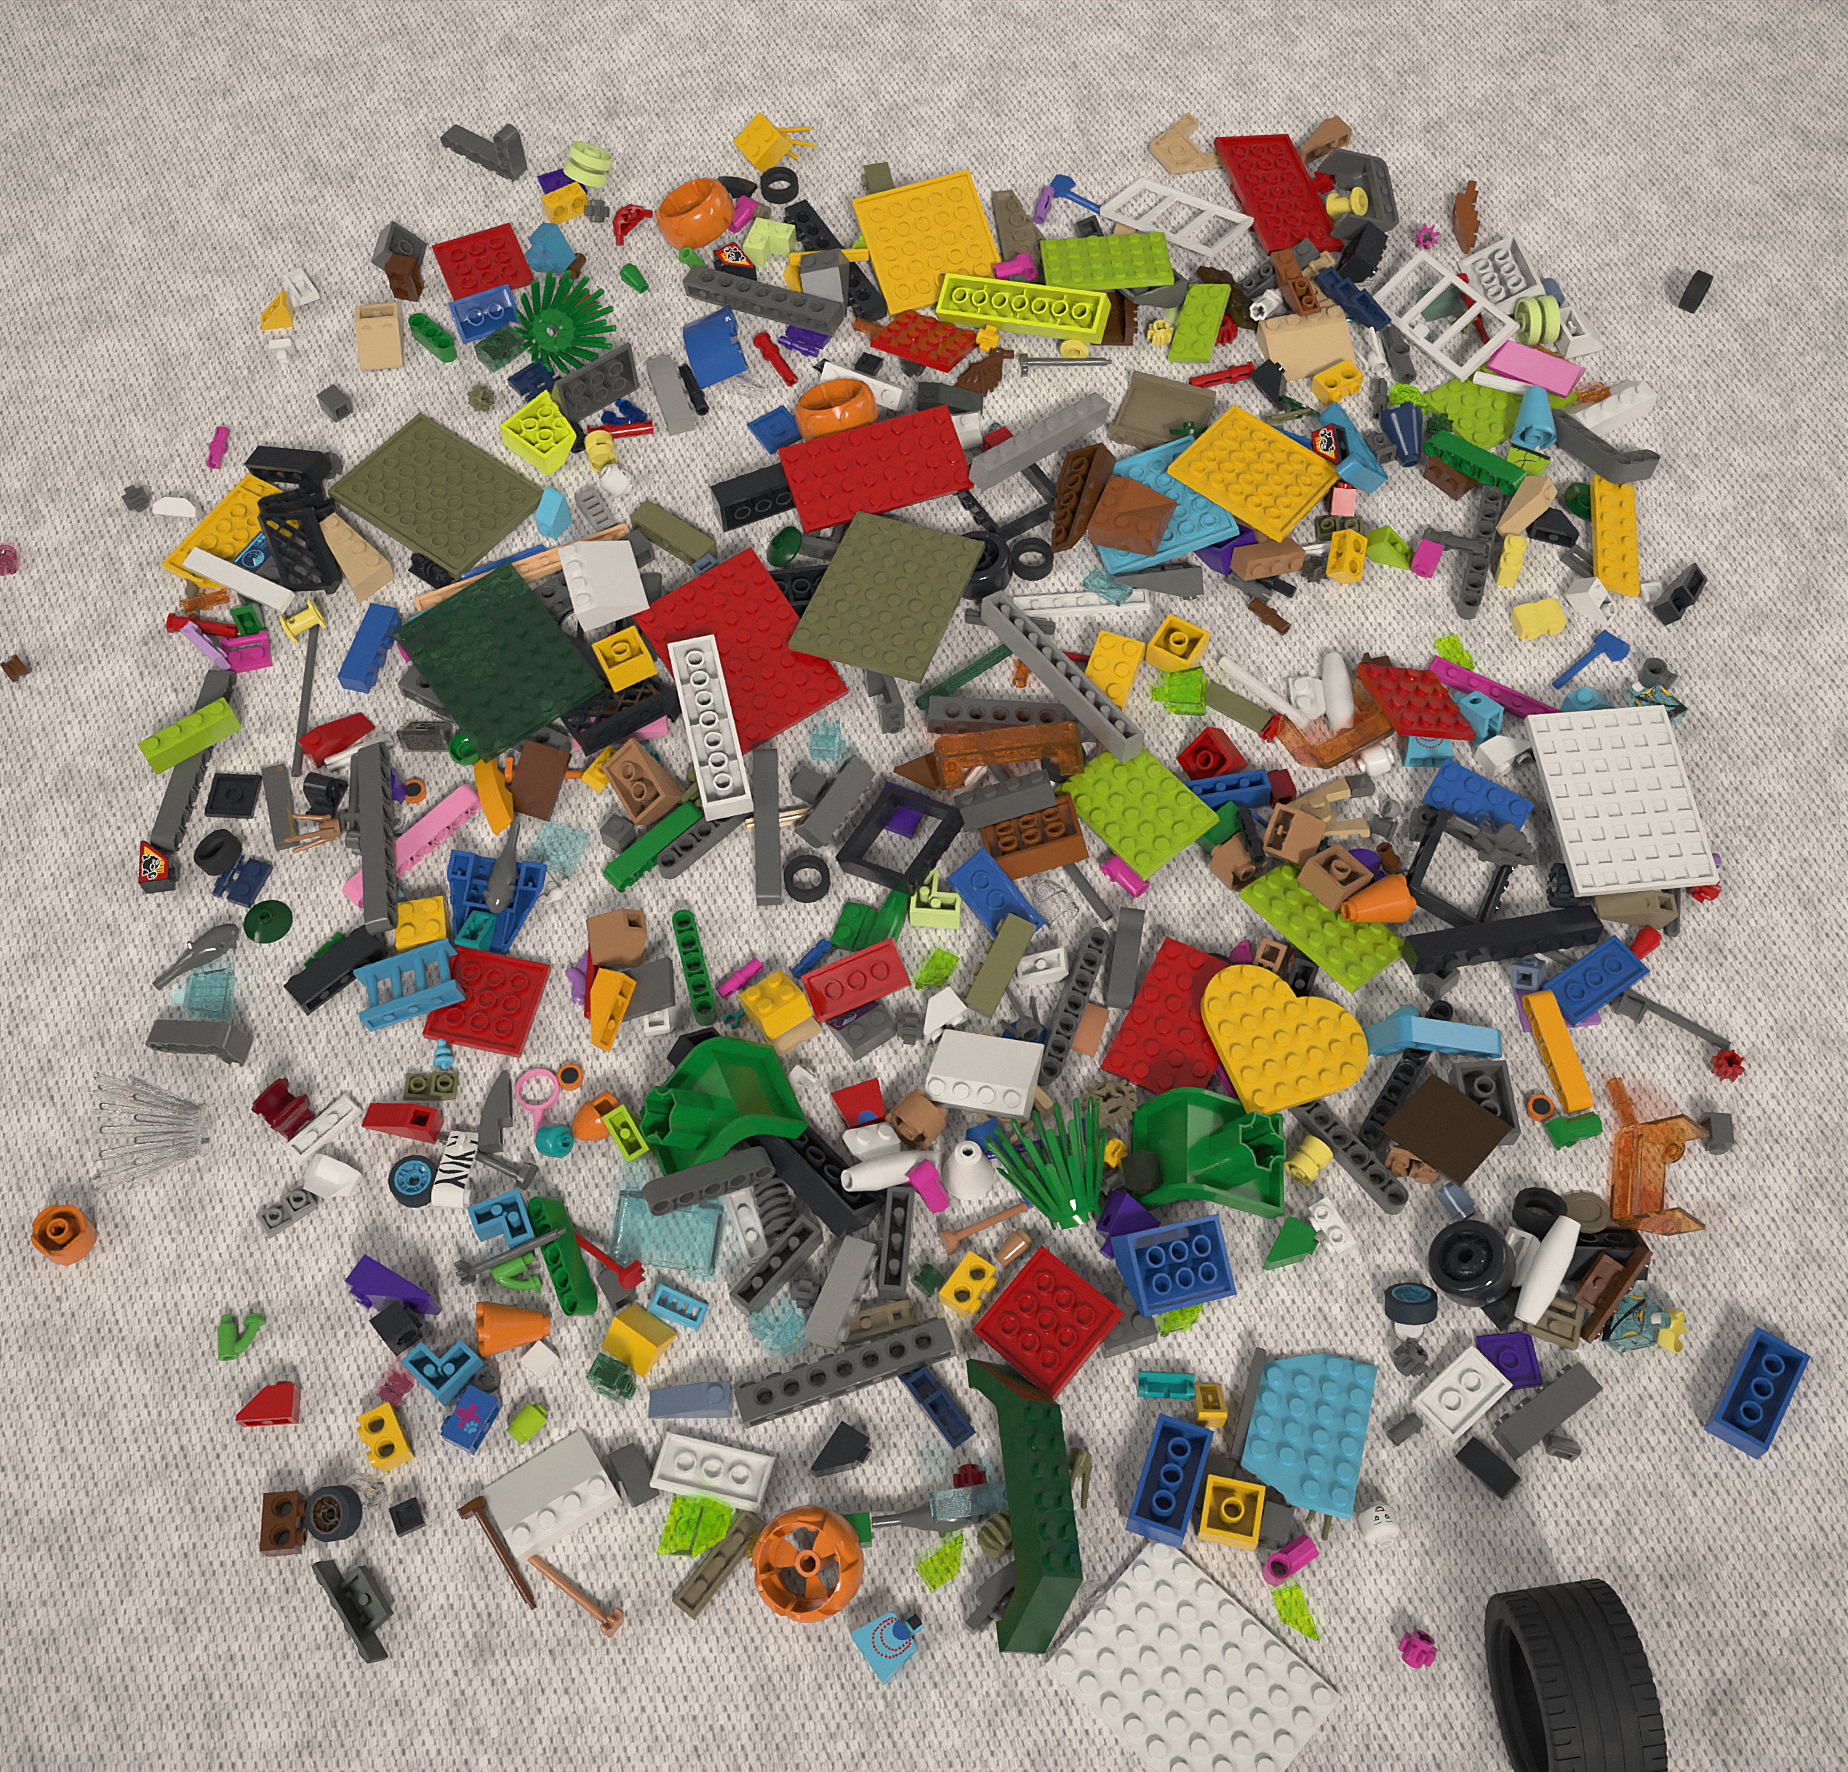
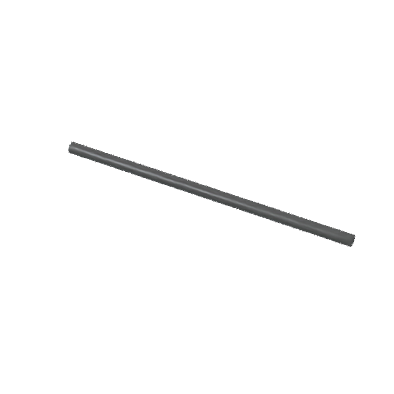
M944 687L939 688L935 692V696L951 697ZM966 736L999 782L1007 781L1011 778L980 736ZM1073 862L1063 865L1062 867L1102 922L1111 919L1113 914L1076 864Z

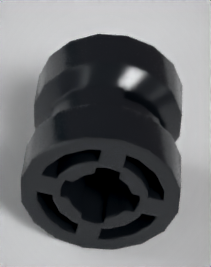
M569 423L577 436L570 451L576 454L586 450L584 443L586 435L582 427L578 423Z

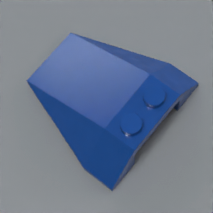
M451 850L447 880L450 886L451 896L449 898L453 911L454 940L473 910L492 914L485 902L486 897L483 895V891H486L488 879L497 859L482 857L472 852ZM522 861V863L516 862L519 879H516L513 900L505 910L495 914L497 915L489 953L506 956L543 890L548 865Z

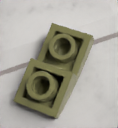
M1336 515L1316 520L1318 540L1331 541L1333 532L1352 529L1365 537L1362 516L1340 520L1339 516Z
M433 1071L432 1075L406 1073L403 1100H454L457 1095L459 1073Z

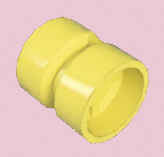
M597 430L585 437L584 443L590 467L593 471L601 472L607 464L618 463L612 436L609 432Z
M1308 1135L1298 1145L1297 1151L1292 1152L1285 1160L1284 1168L1299 1183L1310 1186L1319 1176L1318 1170H1324L1334 1156L1324 1142Z

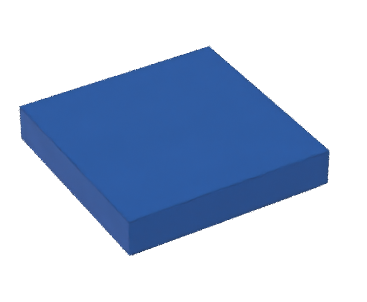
M784 405L747 424V428L770 455L776 453L778 449L787 447L802 439L795 418Z

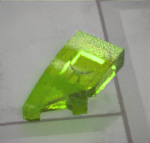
M1401 383L1395 384L1389 395V403L1400 405L1411 401L1414 406L1421 408L1422 413L1428 414L1430 412L1426 401L1416 386Z
M1457 634L1435 640L1433 644L1441 658L1470 671L1475 669L1469 651L1463 650Z
M937 948L918 978L915 989L923 990V986L935 985L937 988L942 987L944 980H948L957 968L960 958Z
M1204 1303L1170 1311L1160 1336L1167 1337L1171 1332L1179 1330L1183 1332L1189 1331L1191 1325L1196 1323Z
M962 1533L943 1545L940 1551L917 1565L915 1570L931 1593H934L956 1577L960 1567L961 1550L964 1542Z
M1297 1583L1270 1592L1280 1622L1314 1641L1320 1640L1312 1614L1308 1612L1300 1584Z

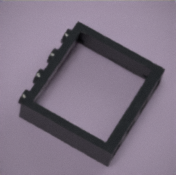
M1036 463L1021 470L1022 474L1047 504L999 528L969 490L952 495L959 497L963 508L972 513L973 519L978 526L981 525L985 531L992 532L1007 542L1053 518V515L1056 514L1054 500L1057 499L1058 494L1055 491V485Z
M888 785L835 857L843 872L913 897L919 887L923 885L929 873L936 867L944 852L949 849L956 835L961 832L965 822L957 807ZM900 806L942 820L904 874L862 859Z
M1441 808L1431 817L1406 875V886L1410 896L1415 898L1417 906L1455 928L1491 922L1493 915L1501 906L1500 897L1509 886L1508 877L1516 867H1511L1510 865L1496 866L1476 918L1469 916L1420 887L1443 831L1479 852L1482 848L1480 844L1474 842L1471 834L1450 824V819L1455 814L1445 808Z

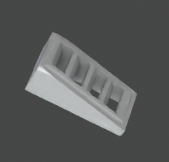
M590 487L575 495L577 507L596 533L617 525L616 520L594 487ZM607 518V520L597 524V522Z

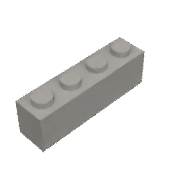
M670 354L646 360L648 377L669 435L673 436L695 430L694 421H697L694 408H689L691 405L688 393L683 391L686 390L683 378H678L680 372L677 362H672Z
M845 1236L804 1328L809 1342L837 1351L841 1343L846 1342L850 1332V1322L852 1318L857 1317L860 1310V1299L869 1290L870 1276L873 1271H877L880 1264V1256L878 1255L876 1244Z

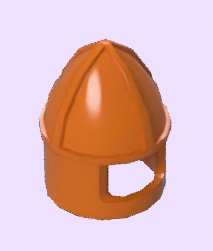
M607 1089L589 1102L586 1101L578 1110L573 1122L574 1138L583 1141H599L611 1136L601 1117L621 1105Z

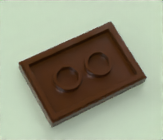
M526 740L509 789L513 797V811L549 822L572 754Z

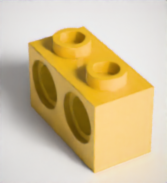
M577 181L541 196L545 216L551 223H557V225L583 214L584 205H588L586 193Z
M1346 359L1313 376L1311 391L1325 406L1332 404L1334 401L1339 403L1344 397L1349 394L1354 395L1361 389L1364 375L1349 359Z
M1352 529L1333 532L1326 575L1341 584L1361 581L1368 539Z
M969 1250L939 1292V1302L965 1319L970 1313L974 1315L982 1304V1300H980L985 1291L990 1293L998 1281L995 1278L997 1268ZM979 1271L985 1276L981 1280H975L970 1275L973 1272ZM959 1293H966L969 1299L960 1302L956 1300L955 1296Z
M389 1401L357 1417L361 1425L357 1428V1432L362 1442H367L371 1451L367 1452V1457L373 1468L378 1467L385 1473L415 1458L397 1412ZM384 1421L383 1428L378 1432H373L375 1424ZM387 1447H395L390 1456L383 1457V1452Z

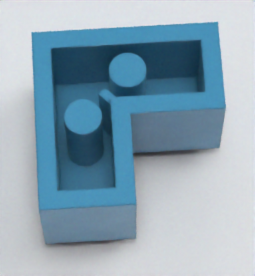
M542 223L528 238L532 247L524 256L533 271L545 273L552 271L553 273L562 274L576 259L557 223Z
M518 1188L467 1207L474 1231L481 1242L505 1234L508 1246L512 1249L536 1238L525 1200Z
M461 1339L441 1359L420 1342L401 1361L406 1370L444 1407L474 1379L476 1372L485 1366L481 1359Z

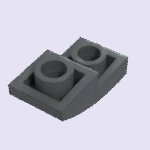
M634 1442L607 1455L617 1480L622 1482L632 1508L660 1495L657 1488L650 1487L652 1475Z

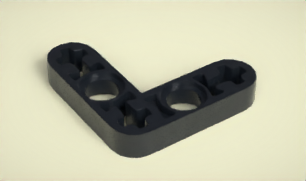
M299 484L300 489L263 497L257 502L259 512L289 513L318 506L324 501L321 486Z

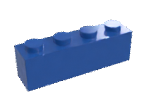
M370 603L337 675L343 689L369 694L371 687L376 685L379 669L385 665L388 649L391 650L394 645L395 633L400 631L402 627V619L397 608Z
M1265 769L1182 782L1214 812H1217L1230 800L1238 808L1269 805L1271 785Z

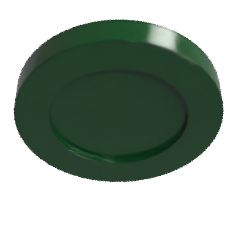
M1194 421L1183 422L1182 425L1169 427V434H1201L1209 429V425L1194 424Z

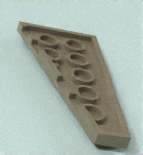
M1013 190L993 191L992 200L1003 261H1012L1021 253L1030 254L1036 267L1037 275L1026 283H1045L1040 251V241L1046 240L1039 228L1034 226L1030 215L1025 213L1022 203Z

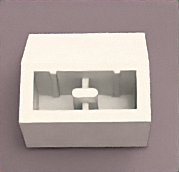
M1573 306L1559 309L1560 331L1554 343L1564 359L1604 349L1603 343L1584 314Z

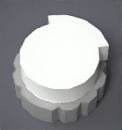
M1397 1322L1394 1323V1334L1404 1344L1407 1342L1410 1344L1418 1343L1424 1336V1324L1405 1325Z

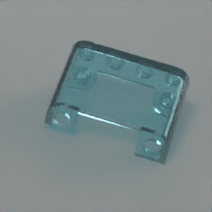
M626 1187L625 1190L619 1191L609 1257L624 1268L637 1259L646 1265L685 1270L688 1279L715 1283L728 1224L725 1210L719 1201L711 1199L663 1216H653L641 1190L635 1187Z

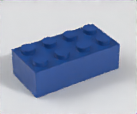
M1448 758L1443 762L1421 803L1437 811L1445 808L1476 826L1484 817L1491 819L1495 824L1494 827L1497 829L1509 821L1515 825L1519 832L1535 803Z
M1759 1327L1755 1328L1746 1337L1704 1426V1430L1757 1460L1768 1451L1811 1356Z
M1161 1413L1159 1414L1125 1530L1181 1549L1215 1431Z

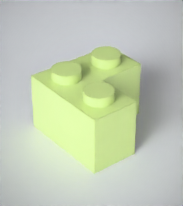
M756 217L743 244V252L754 265L761 267L765 266L771 253L789 257V253L793 252L797 243L795 225Z
M932 870L915 895L911 896L910 926L960 929L962 899L957 893L939 892V870Z

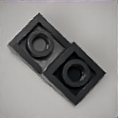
M719 176L716 179L726 188L728 193H731L732 199L740 198L743 195L750 198L758 188L756 183L739 177Z
M1474 1436L1455 1456L1461 1465L1479 1478L1480 1482L1502 1501L1521 1481V1478L1505 1462Z

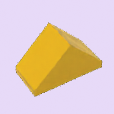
M281 290L261 313V330L294 327V311L285 290Z
M1194 1384L1195 1425L1200 1427H1223L1227 1419V1408L1221 1384Z

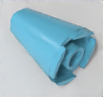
M1531 386L1524 392L1511 434L1513 443L1531 450H1535L1536 446H1543V449L1548 448L1557 441V432L1548 394L1541 386Z

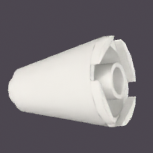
M973 1141L959 1143L942 1168V1182L945 1189L960 1200H975L983 1197L994 1181L992 1164L981 1148Z

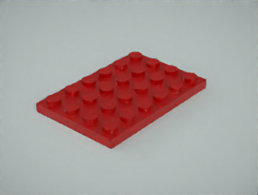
M1166 936L1101 1065V1070L1123 1080L1126 1079L1127 1082L1157 1096L1169 1090L1183 1087L1207 1089L1221 1059L1203 1023L1201 999L1211 979L1221 970L1234 965Z

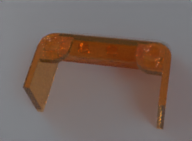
M1358 675L1355 676L1351 690L1354 704L1362 713L1354 718V727L1316 747L1310 745L1286 714L1281 715L1276 737L1299 765L1330 769L1394 734L1395 729Z
M1685 1114L1620 1129L1614 1138L1610 1219L1620 1227L1663 1236L1705 1230L1706 1224L1681 1207L1664 1210L1666 1164L1675 1163L1682 1158L1685 1152L1686 1141L1709 1137V1131Z

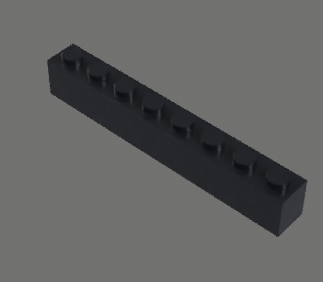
M1590 904L1409 935L1405 937L1401 954L1412 975L1429 974L1440 970H1452L1457 967L1474 966L1480 963L1497 962L1514 957H1524L1531 954L1592 945L1598 942L1604 925L1597 918V914Z

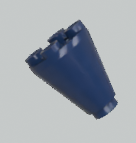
M1408 401L1400 404V407L1382 410L1379 413L1380 418L1378 420L1382 432L1386 433L1393 445L1396 444L1395 456L1402 464V467H1413L1419 464L1423 424L1421 408L1414 406L1413 402Z

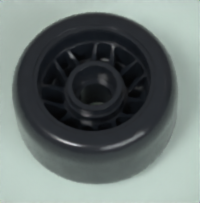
M972 531L960 535L985 542V549L962 598L981 601L982 598L1000 590L1003 592L1013 576L1011 552L1007 543L1000 536L988 531Z
M1461 1220L1446 1226L1435 1236L1428 1251L1427 1265L1432 1280L1446 1297L1465 1307H1482L1496 1302L1507 1293L1515 1278L1516 1259L1511 1246L1497 1229L1483 1221Z

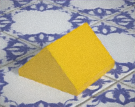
M635 1303L614 1316L601 1347L638 1375L645 1378L678 1336V1333Z

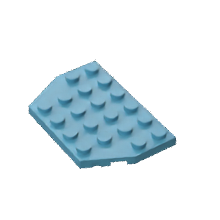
M1325 1353L1264 1362L1241 1465L1249 1472L1258 1475L1260 1480L1267 1486L1271 1485L1285 1496V1500L1293 1506L1351 1520L1378 1367Z

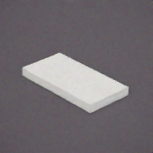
M666 1431L650 1481V1487L760 1513L775 1457Z

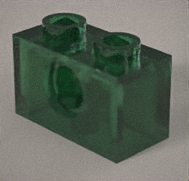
M508 324L497 329L474 346L478 361L493 373L526 351V349L522 350L520 347L524 340Z
M599 1352L586 1379L595 1393L623 1406L626 1399L631 1400L637 1389L636 1379L628 1365Z

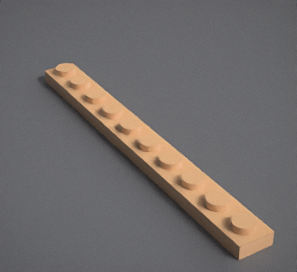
M626 523L423 594L413 598L418 613L444 603L480 600L563 570L558 553L559 548L578 541H617L626 534H629L630 531Z

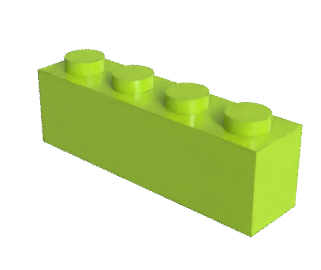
M222 697L137 743L155 774L158 775L241 730L242 727L227 701Z

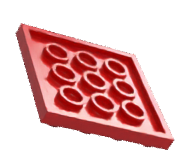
M510 222L432 245L434 255L453 301L508 284L512 291L531 285V282L534 280Z
M906 310L871 338L870 347L949 373L979 344L976 343L978 334L973 330L961 329L953 323H943L935 317L923 316L914 310Z
M1359 664L1356 669V673L1398 735L1472 741L1476 736L1471 723L1459 711V706L1454 703L1448 694V690L1443 687L1433 671L1378 666L1376 664Z
M455 946L458 954L451 956L449 961L451 980L455 979L464 990L466 1000L431 1011L422 1032L423 1037L435 1041L443 1039L449 1044L521 1058L552 970L551 966Z
M1041 1246L972 1331L1036 1387L1053 1400H1056L1125 1314L1044 1246Z

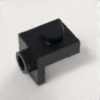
M334 498L327 499L320 505L313 507L318 523L334 512L341 518L337 502Z

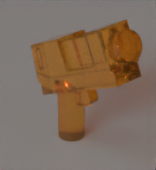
M1597 382L1592 387H1585L1575 392L1578 396L1577 403H1586L1588 401L1600 402L1611 396L1609 386L1604 387L1602 382Z

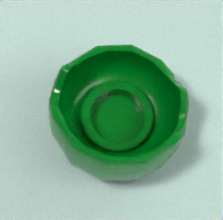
M469 730L455 735L450 740L448 746L451 759L463 766L474 765L483 757L485 751L481 735Z

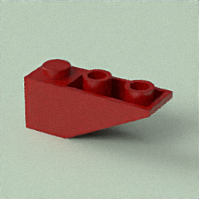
M370 1103L361 1127L436 1144L444 1120L438 1109L418 1104Z

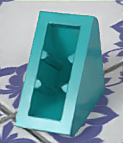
M473 910L456 936L455 944L465 948L489 952L497 915Z

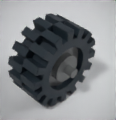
M1554 863L1550 869L1551 873L1548 875L1549 881H1547L1548 904L1556 908L1575 907L1579 897L1574 895L1566 864Z

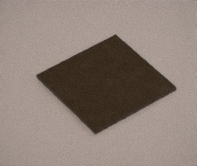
M1432 1073L1381 1128L1380 1132L1461 1188L1513 1127Z

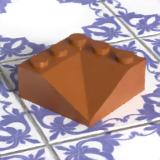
M1111 475L1087 525L1090 543L1154 557L1177 507V502L1133 479Z

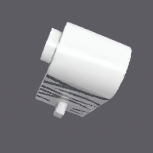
M450 1131L432 1189L431 1201L433 1206L466 1209L468 1204H472L474 1189L470 1188L469 1178L479 1148L478 1133Z

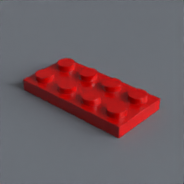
M892 937L800 976L818 1023L826 1022L912 985L895 939Z

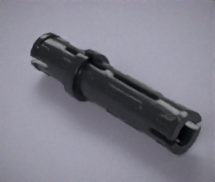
M1245 807L1240 808L1236 812V818L1244 837V848L1249 852L1251 863L1255 866H1260L1267 860L1263 850V839L1258 835L1251 810Z

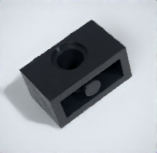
M397 1300L369 1320L396 1357L424 1337L419 1330L423 1326L408 1305L402 1308Z

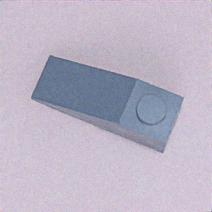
M700 1382L650 1390L649 1419L732 1418L733 1389L730 1382Z

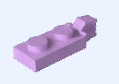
M189 621L180 629L181 633L222 671H227L231 667L225 660L228 657L225 652L218 646L214 649L212 647L214 643L205 634L201 636V629L197 625Z

